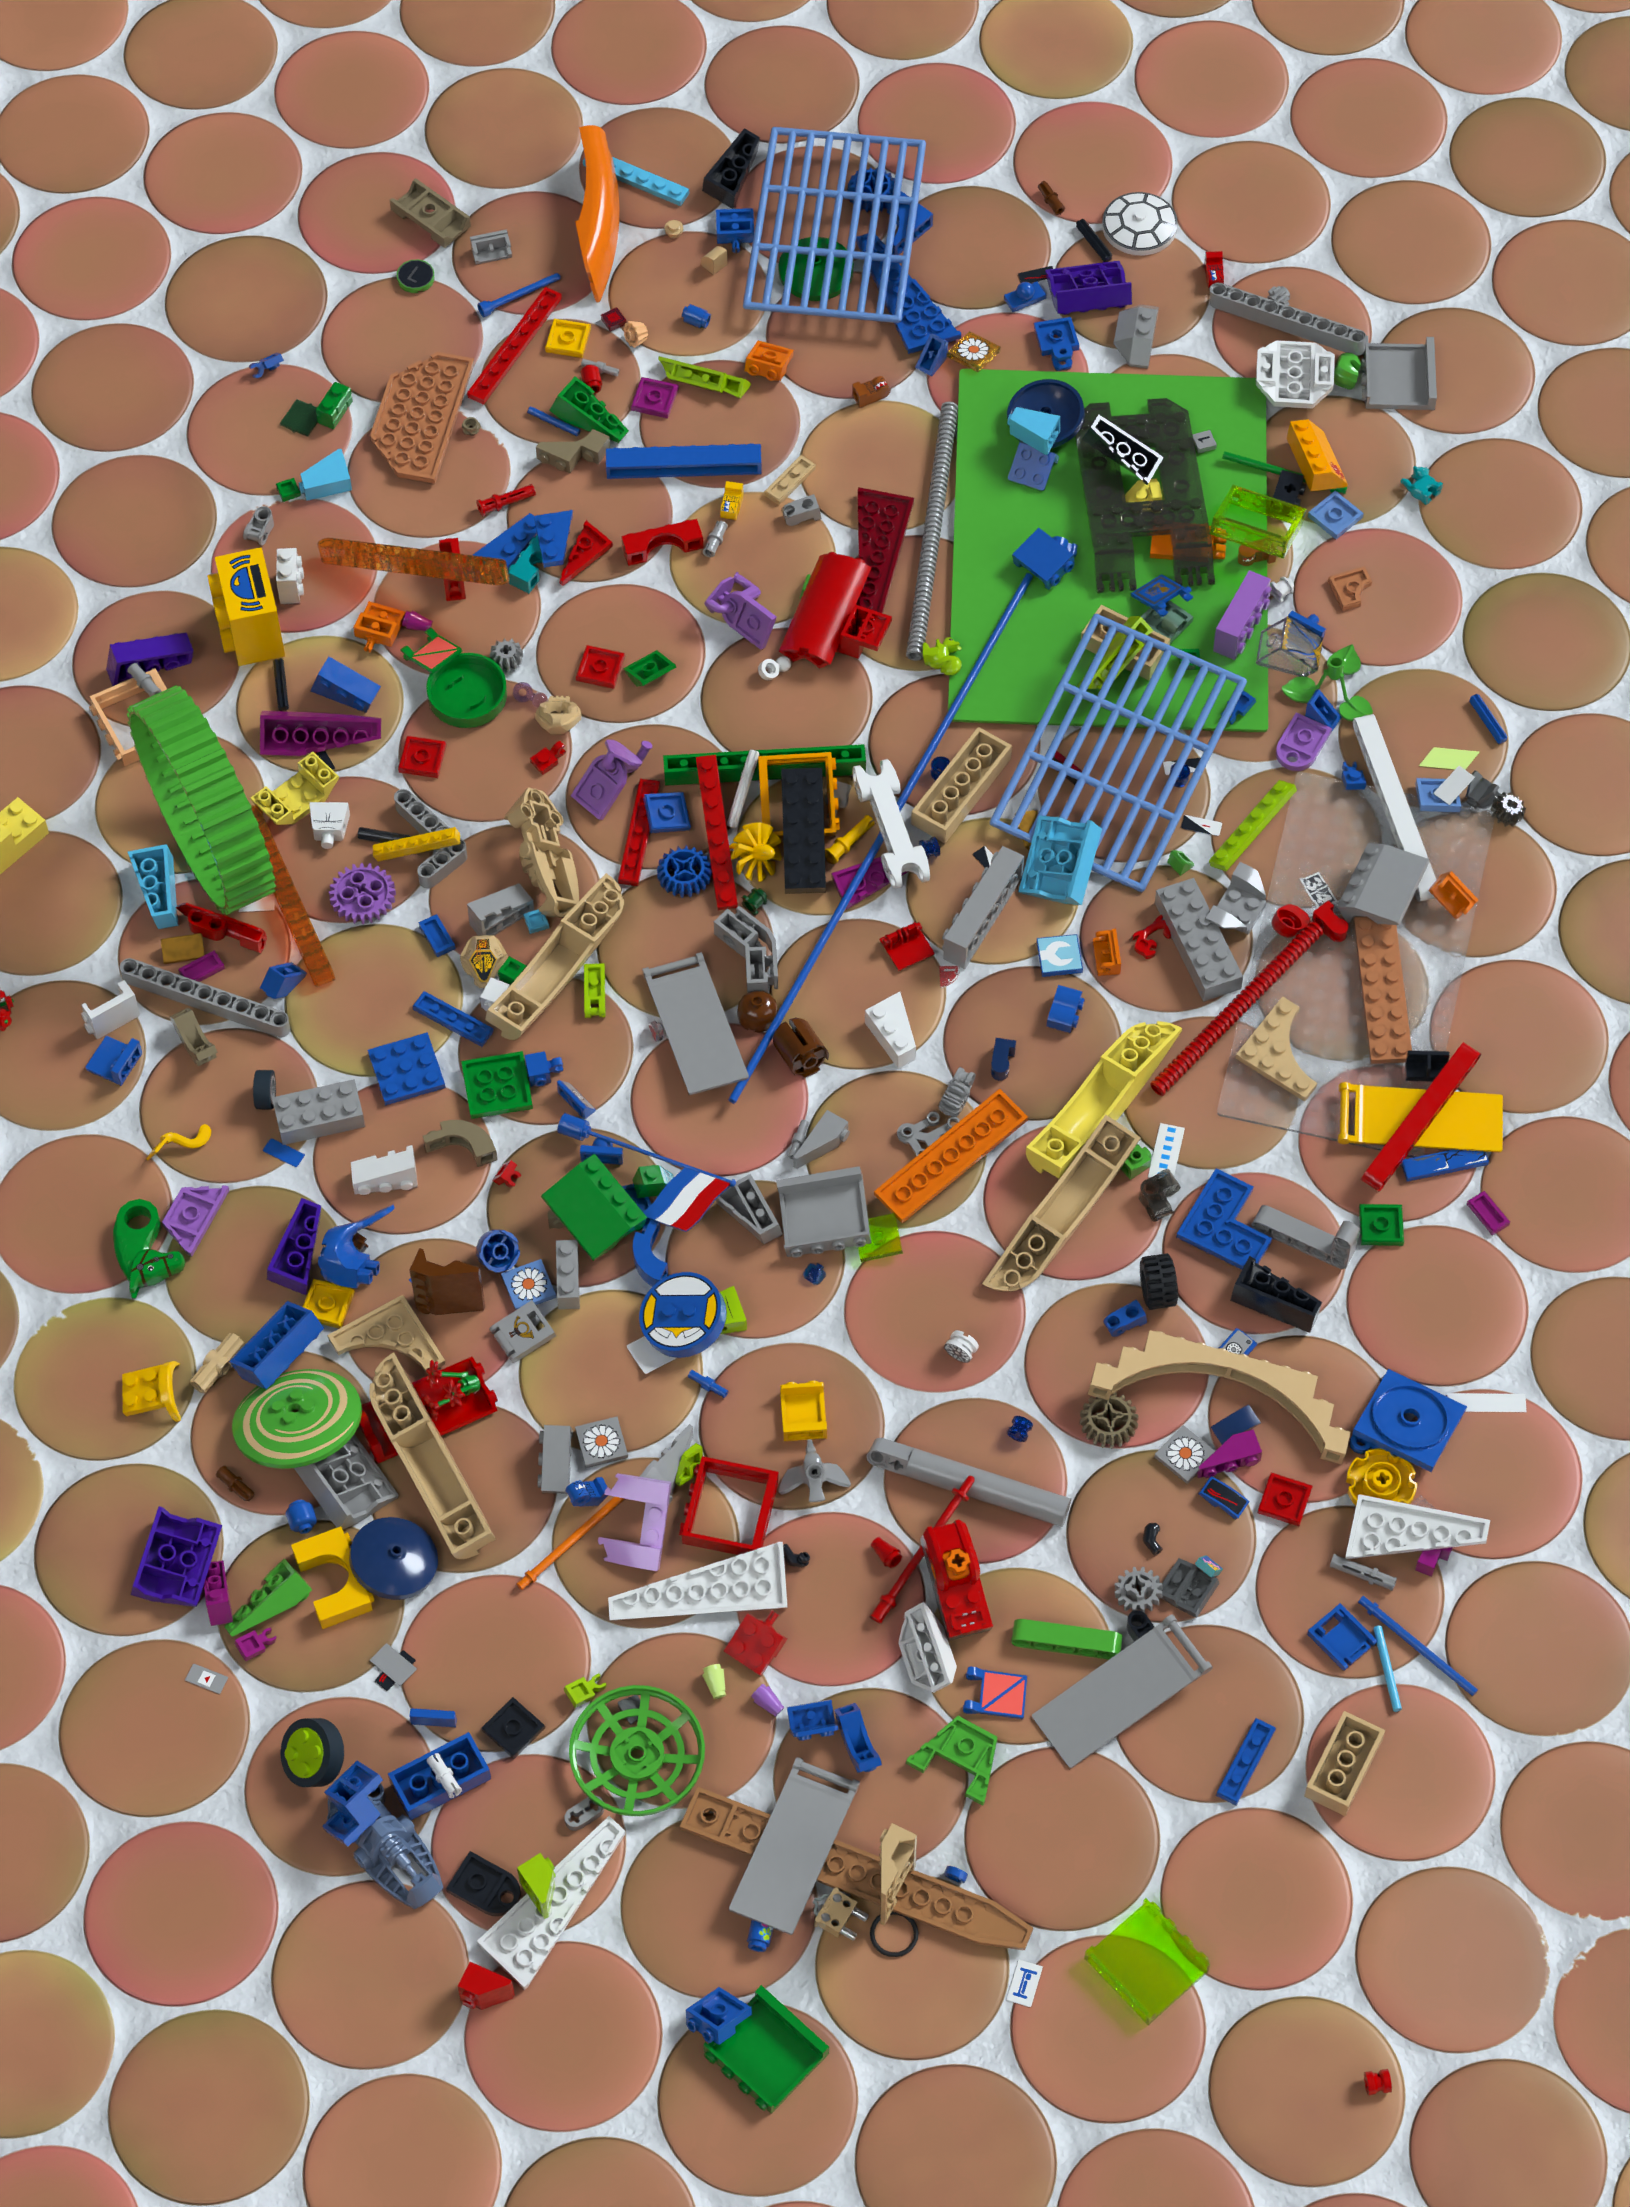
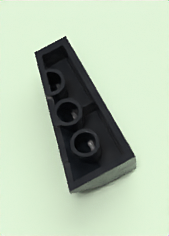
M1099 414L1082 438L1083 441L1138 476L1146 485H1148L1164 458Z
M1249 1256L1235 1282L1230 1301L1310 1333L1318 1318L1322 1302L1301 1288H1294L1289 1284V1280L1284 1277L1280 1279L1271 1273L1272 1270L1265 1265L1263 1267L1255 1262L1256 1259Z

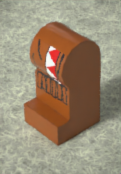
M883 376L875 377L871 381L862 384L860 382L852 384V396L859 408L881 400L891 392V388Z
M1271 536L1242 544L1239 547L1237 557L1239 564L1250 566L1254 562L1267 560L1268 564L1276 562L1277 550Z

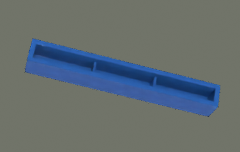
M761 444L606 449L607 479L762 474Z

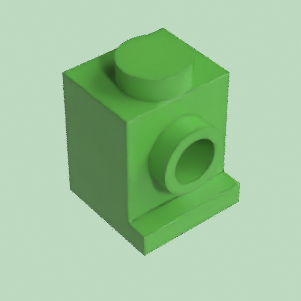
M1137 1144L1120 1168L1130 1180L1150 1168L1152 1157L1150 1151L1146 1147L1141 1148Z

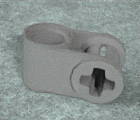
M261 506L255 510L250 522L245 527L244 540L250 539L262 546L266 543L268 535L274 527L270 508Z

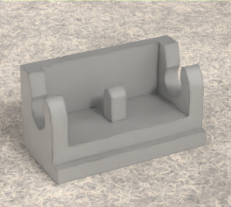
M507 229L470 237L471 250L476 265L512 257Z

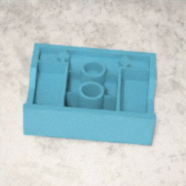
M1038 816L1018 892L1059 903L1082 905L1102 828L1091 820H1087L1086 823H1077L1060 817Z

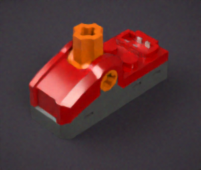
M958 1519L951 1524L935 1528L932 1526L927 1527L920 1542L948 1641L990 1631L993 1624L980 1580L978 1558L966 1524Z

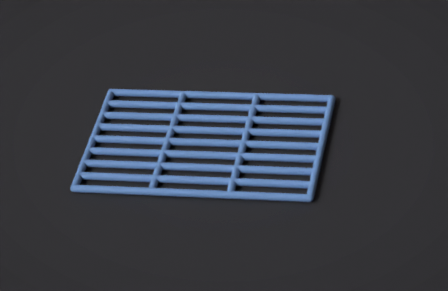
M772 127L743 308L748 310L900 323L903 314L926 141ZM788 135L781 185H770L777 136ZM796 136L807 137L800 187L788 186ZM815 138L826 139L818 189L807 188ZM833 140H844L837 190H826ZM851 142H863L856 191H844ZM870 143L881 144L874 194L863 193ZM900 145L893 195H882L888 146ZM907 146L918 147L911 197L900 196ZM768 192L780 193L772 244L760 243ZM787 194H796L798 199L791 244L780 245ZM806 195L817 196L809 247L798 246ZM824 197L835 198L828 249L817 248ZM843 199H852L854 204L847 251L835 250ZM861 201H873L866 252L854 251ZM880 202L891 203L884 254L873 253ZM899 204H908L910 209L903 256L892 255ZM759 250L770 251L762 303L751 302ZM778 252L789 253L781 305L770 304ZM805 254L808 257L800 306H790L789 300L796 255ZM815 255L827 256L819 308L808 307ZM834 257L845 258L838 310L827 309ZM853 259L864 260L857 312L845 311ZM872 261H882L883 266L876 313H866L864 311ZM891 262L902 263L895 315L883 314Z
M1094 614L990 819V825L1031 843L1038 816H1047L1066 776L1075 778L1077 782L1059 816L1060 818L1068 819L1085 783L1096 789L1079 823H1086L1087 820H1090L1103 791L1114 796L1100 825L1102 832L1098 847L1121 800L1133 804L1103 866L1093 862L1091 870L1134 890L1144 892L1245 688L1246 678L1104 616ZM1098 623L1109 627L1080 687L1077 688L1068 684ZM1116 631L1127 635L1098 695H1093L1087 692V689ZM1134 639L1145 643V646L1116 704L1105 700ZM1155 647L1164 651L1135 711L1132 712L1123 708L1152 648ZM1171 655L1182 659L1153 720H1150L1141 715ZM1189 663L1200 667V670L1172 727L1169 728L1160 724ZM1210 671L1219 675L1190 735L1187 736L1178 731L1207 672ZM1226 679L1237 683L1236 688L1208 744L1198 741L1197 738ZM1066 691L1075 695L1046 755L1043 756L1034 752L1063 692ZM1082 699L1093 703L1064 763H1058L1052 759ZM1100 707L1112 711L1082 772L1072 769L1071 766ZM1121 715L1130 719L1099 781L1090 777L1089 774L1118 716ZM1137 723L1148 727V730L1119 788L1108 785L1107 783ZM1155 732L1167 735L1137 797L1126 793ZM1174 739L1185 743V746L1156 804L1144 801ZM1192 748L1203 751L1204 753L1175 812L1172 813L1163 809ZM1032 759L1041 763L1011 824L1008 825L999 821L1029 760ZM1048 767L1059 771L1029 833L1018 829ZM1140 808L1151 812L1122 873L1119 874L1110 870ZM1158 817H1163L1170 820L1140 883L1129 878L1132 869Z

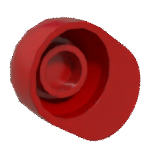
M1287 904L1276 911L1272 917L1271 925L1280 936L1293 938L1305 926H1308L1311 920L1303 909Z

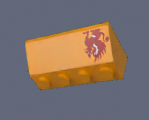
M1309 419L1290 421L1287 441L1304 475L1310 492L1347 487V481L1324 431Z

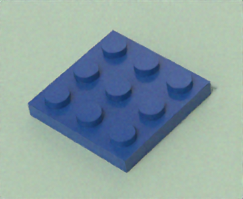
M428 1032L368 1049V1055L385 1106L446 1088Z

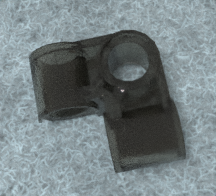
M1170 1169L1162 1170L1157 1175L1144 1180L1140 1186L1139 1200L1154 1222L1174 1213L1166 1197L1174 1195L1181 1187ZM1150 1190L1153 1194H1148L1145 1191Z

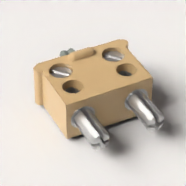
M837 1887L832 1890L831 1894H824L820 1898L815 1897L812 1902L815 1905L814 1914L817 1916L814 1926L821 1927L837 1938L841 1933L854 1941L857 1933L846 1928V1923L851 1915L858 1917L864 1922L869 1916L856 1907L858 1902L838 1891ZM825 1897H828L825 1904L818 1913L817 1902L822 1901Z

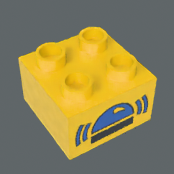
M262 547L215 557L218 573L209 574L207 577L224 653L235 651L238 666L285 657L278 613Z

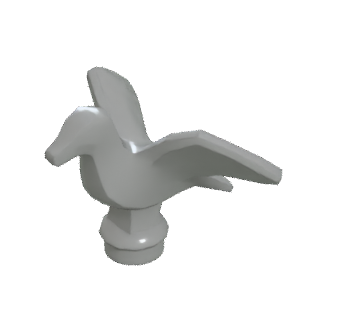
M812 1439L807 1440L803 1465L787 1470L781 1481L779 1493L781 1495L786 1494L804 1483L810 1489L809 1502H820L825 1500L822 1491V1483L824 1481L843 1487H850L851 1483L837 1464L822 1463L819 1454L816 1453Z

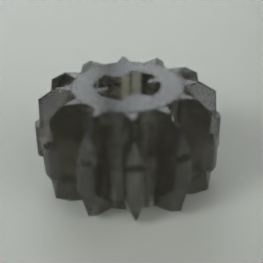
M1503 792L1495 797L1490 810L1493 812L1492 817L1498 819L1497 823L1503 822L1505 827L1507 825L1513 827L1524 818L1526 808L1523 806L1524 801L1519 800V795L1513 796L1512 792L1508 794Z

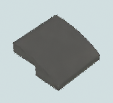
M1178 1558L1162 1583V1599L1197 1618L1219 1585V1581L1217 1578L1209 1577L1206 1573L1199 1571L1196 1565Z

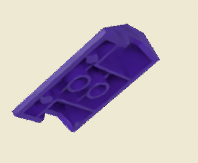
M1120 261L1045 270L1057 314L1067 315L1076 311L1088 312L1092 309L1105 310L1108 307L1123 308L1126 305H1132V283L1126 282L1124 269Z
M159 1506L131 1595L153 1602L197 1607L222 1525L200 1518L186 1519L170 1514L166 1509Z

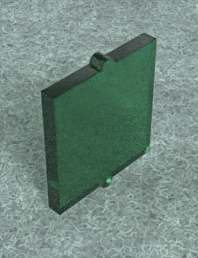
M296 399L280 422V426L292 430L293 433L297 432L308 437L318 423L317 407L312 406V403L308 404Z

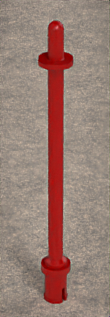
M968 1476L959 1490L956 1488L952 1489V1493L955 1496L933 1528L946 1525L960 1502H967L969 1500L966 1494L975 1481L973 1476ZM922 1545L889 1593L881 1595L879 1598V1604L873 1613L870 1614L871 1619L875 1622L882 1624L891 1608H895V1598L924 1557Z

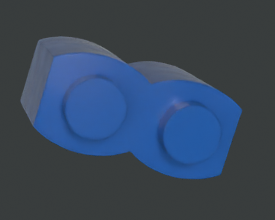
M1058 985L1046 1027L1071 1033L1072 1027L1076 1028L1079 1021V1016L1076 1014L1078 1010L1082 1011L1085 1002V999L1082 998L1083 991Z

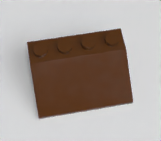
M419 1248L409 1269L416 1309L421 1313H431L434 1315L484 1311L485 1300L480 1268L457 1260L446 1266H441L426 1261L424 1250Z

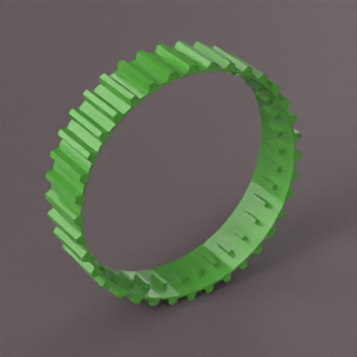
M175 685L127 708V717L129 719L128 725L131 729L130 734L134 740V747L140 758V764L146 774L145 777L153 791L152 794L160 807L161 814L165 818L171 834L176 840L179 850H181L185 857L186 863L190 866L196 880L199 881L210 901L214 902L216 908L220 909L222 914L228 915L273 894L276 888L274 883L276 879L272 872L274 869L269 859L270 855L266 849L265 840L258 827V821L254 817L252 807L246 798L242 784L239 782L233 766L227 758L224 748L221 747L215 732L210 728L206 717L204 718L198 705L194 704L192 697L188 696L186 690H182L181 686Z

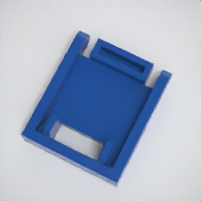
M1341 1603L1307 1632V1635L1343 1671L1348 1668V1664L1352 1665L1371 1649L1370 1645L1374 1646L1377 1643L1375 1637ZM1335 1618L1339 1624L1325 1635L1326 1631L1322 1627Z

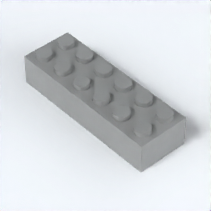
M1002 846L999 852L994 853L989 868L986 867L982 873L981 881L975 883L972 895L963 902L962 911L960 914L956 913L952 921L953 925L950 929L947 928L943 934L944 944L942 950L944 951V960L966 969L1019 885L1023 876L1024 855Z
M1191 878L1156 890L1155 905L1170 930L1171 938L1203 1002L1240 990L1243 975L1218 925L1205 919L1210 909L1195 879Z

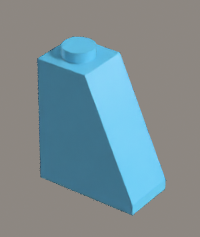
M1016 407L1014 412L1008 417L1007 424L1010 426L1011 435L1039 452L1048 455L1060 433V416Z
M337 449L301 473L302 482H298L301 494L305 493L307 501L351 491V480L342 449Z

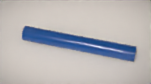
M530 406L527 411L528 414L575 436L580 434V429Z

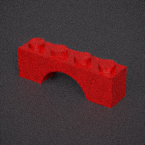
M697 519L667 524L663 527L621 536L622 549L628 566L647 562L649 553L660 545H674L679 547L684 553L704 549L703 535Z

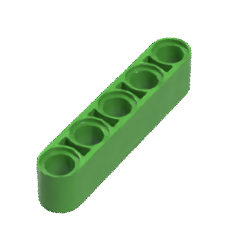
M1017 1619L1014 1621L1011 1643L1021 1648L1110 1660L1121 1652L1123 1636L1114 1631Z

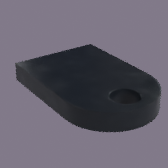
M471 1851L446 1888L447 1893L490 1916H504L519 1902L521 1896L519 1883L511 1873ZM509 1893L514 1896V1899L510 1903H503L501 1901L502 1895Z

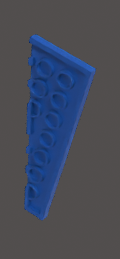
M868 233L856 237V243L861 252H866ZM875 235L873 253L884 254L885 244ZM872 261L870 273L879 290L883 262ZM893 262L890 263L885 305L890 315H895L901 265ZM908 274L902 320L900 323H894L908 354L923 350L930 333L948 342L961 339V332L956 330L952 325V321L942 314L939 306H936L930 300V296Z

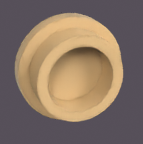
M677 220L667 222L665 224L666 234L671 238H678L683 232V224Z

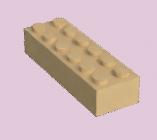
M978 727L912 810L911 825L946 843L1011 760L1012 745Z

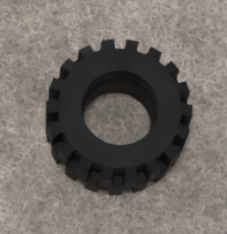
M1166 1253L1142 1257L1140 1261V1280L1146 1306L1149 1310L1175 1307L1178 1301V1284L1171 1256Z

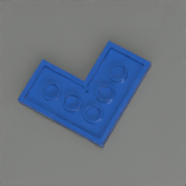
M1217 1168L1214 1170L1176 1235V1238L1241 1270L1249 1256L1256 1259L1255 1262L1259 1264L1272 1242L1271 1237L1236 1220L1251 1195L1254 1186Z

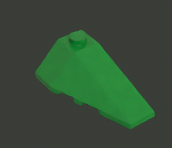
M574 377L558 394L549 411L566 423L589 432L594 429L609 436L610 440L620 443L629 430L614 414H610L606 410V404L603 401H598L593 395L595 392L591 387L577 377Z

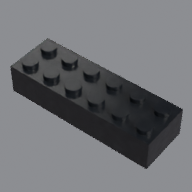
M822 768L781 769L785 894L826 893Z

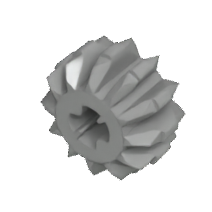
M504 638L503 642L496 640L495 646H491L490 659L495 661L502 670L506 669L508 672L510 668L516 670L517 665L522 664L523 650L519 642L514 643L513 639L508 642Z
M951 1082L941 1098L939 1110L947 1116H959L968 1101L970 1088L961 1082Z

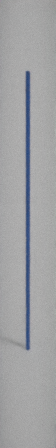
M1026 573L900 795L897 801L900 812L1033 578L1031 574ZM881 831L747 1065L746 1070L749 1078L737 1083L728 1099L729 1102L733 1104L737 1102L771 1042L775 1030L784 1019L883 844L884 840Z

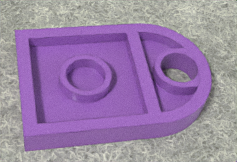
M1296 712L1277 744L1276 758L1284 768L1292 771H1302L1309 768L1332 733V728ZM1295 757L1297 761L1289 762L1287 758Z

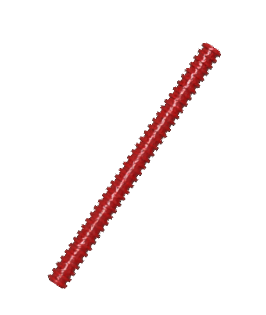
M1309 922L1308 926H1305L1304 930H1301L1292 939L1291 943H1288L1287 947L1262 970V973H1259L1245 987V990H1242L1232 1000V1003H1229L1228 1007H1225L1215 1017V1020H1212L1202 1030V1033H1199L1198 1037H1195L1189 1043V1046H1186L1185 1050H1182L1176 1056V1059H1173L1172 1063L1168 1064V1068L1165 1067L1163 1072H1160L1155 1081L1150 1083L1153 1091L1158 1095L1164 1096L1170 1090V1087H1173L1174 1083H1177L1179 1078H1182L1183 1074H1186L1187 1070H1190L1192 1065L1199 1061L1200 1057L1205 1054L1204 1052H1207L1217 1042V1039H1220L1230 1029V1026H1233L1234 1022H1237L1247 1012V1009H1250L1260 999V996H1263L1264 992H1267L1277 982V979H1280L1281 975H1284L1285 971H1288L1290 966H1293L1294 962L1307 951L1306 949H1309L1323 935L1322 928L1315 922Z

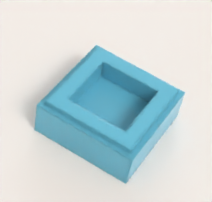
M539 909L523 914L530 934L549 929L548 920Z

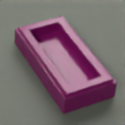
M214 950L179 968L178 971L181 976L201 982L224 970L225 966Z
M1485 1191L1467 1201V1206L1492 1236L1510 1225V1221Z

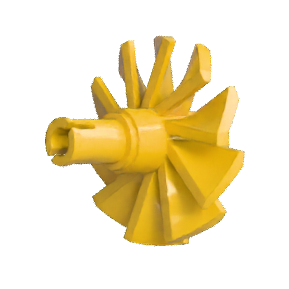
M755 822L742 826L744 830L733 839L738 844L732 843L729 845V848L734 849L730 851L732 860L739 856L743 858L737 861L736 870L738 875L741 874L745 864L748 862V871L745 878L748 881H753L752 871L756 866L758 882H761L766 877L762 870V863L770 875L773 876L775 873V862L770 859L781 861V853L777 846L781 843V840L773 832L774 828L771 825Z

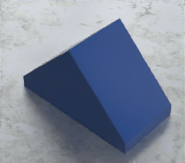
M930 333L915 368L933 376L947 359L948 341Z
M1317 689L1307 703L1305 716L1332 728L1333 731L1341 716L1323 693Z

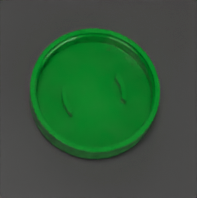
M460 653L436 672L430 673L427 679V697L432 712L441 721L454 727L472 728L490 722L499 715L507 700L506 678L502 669L495 661L481 654Z

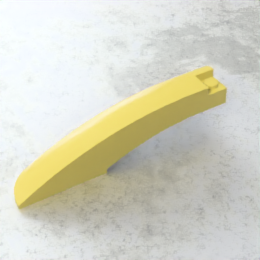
M1157 1021L1156 1024L1146 1025L1145 1022L1139 1023L1125 1031L1101 1056L1092 1072L1063 1109L1026 1147V1156L1032 1167L1039 1173L1045 1170L1060 1178L1086 1144L1104 1116L1107 1115L1117 1121L1168 1053L1181 1033L1182 1028L1171 1023Z

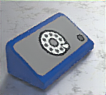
M561 1080L557 1081L558 1094L583 1119L588 1118L596 1111L570 1083Z
M1236 1328L1219 1348L1226 1349L1228 1352L1235 1354H1245L1248 1356L1257 1346V1342Z

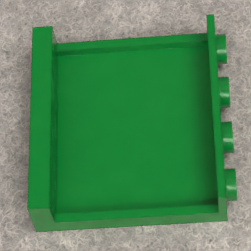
M760 1985L755 1991V1996L747 2004L752 2009V2015L735 2026L736 2033L720 2045L713 2041L709 2044L705 2042L703 2049L705 2052L704 2056L710 2063L714 2064L716 2062L722 2068L721 2072L729 2080L733 2078L738 2083V2088L745 2095L750 2094L756 2099L754 2102L761 2110L765 2111L767 2109L772 2114L829 2055V2046L768 1990Z

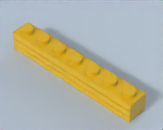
M456 827L374 844L373 857L379 862L460 844V832Z

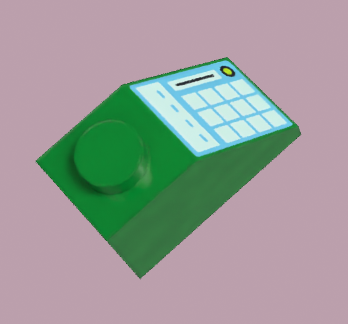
M660 1165L638 1167L632 1180L637 1198L659 1196L668 1182L674 1178L673 1174Z

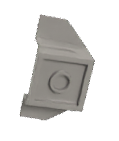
M1239 862L1232 874L1228 889L1217 907L1213 905L1205 919L1223 929H1236L1249 935L1266 906V894L1258 871Z

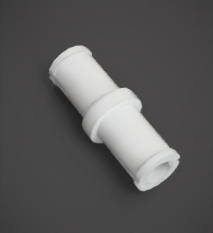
M439 1753L434 1754L436 1758L431 1755L427 1759V1763L435 1773L436 1781L442 1784L449 1798H454L453 1793L458 1796L462 1792V1788L454 1779L453 1771L451 1768H447Z

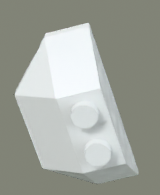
M922 1602L905 1612V1620L901 1628L898 1644L911 1683L935 1693L953 1682L957 1666L943 1625L926 1603Z

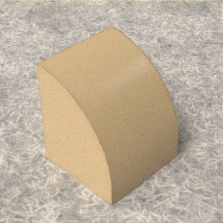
M720 246L715 247L701 258V265L715 275L727 265V250Z

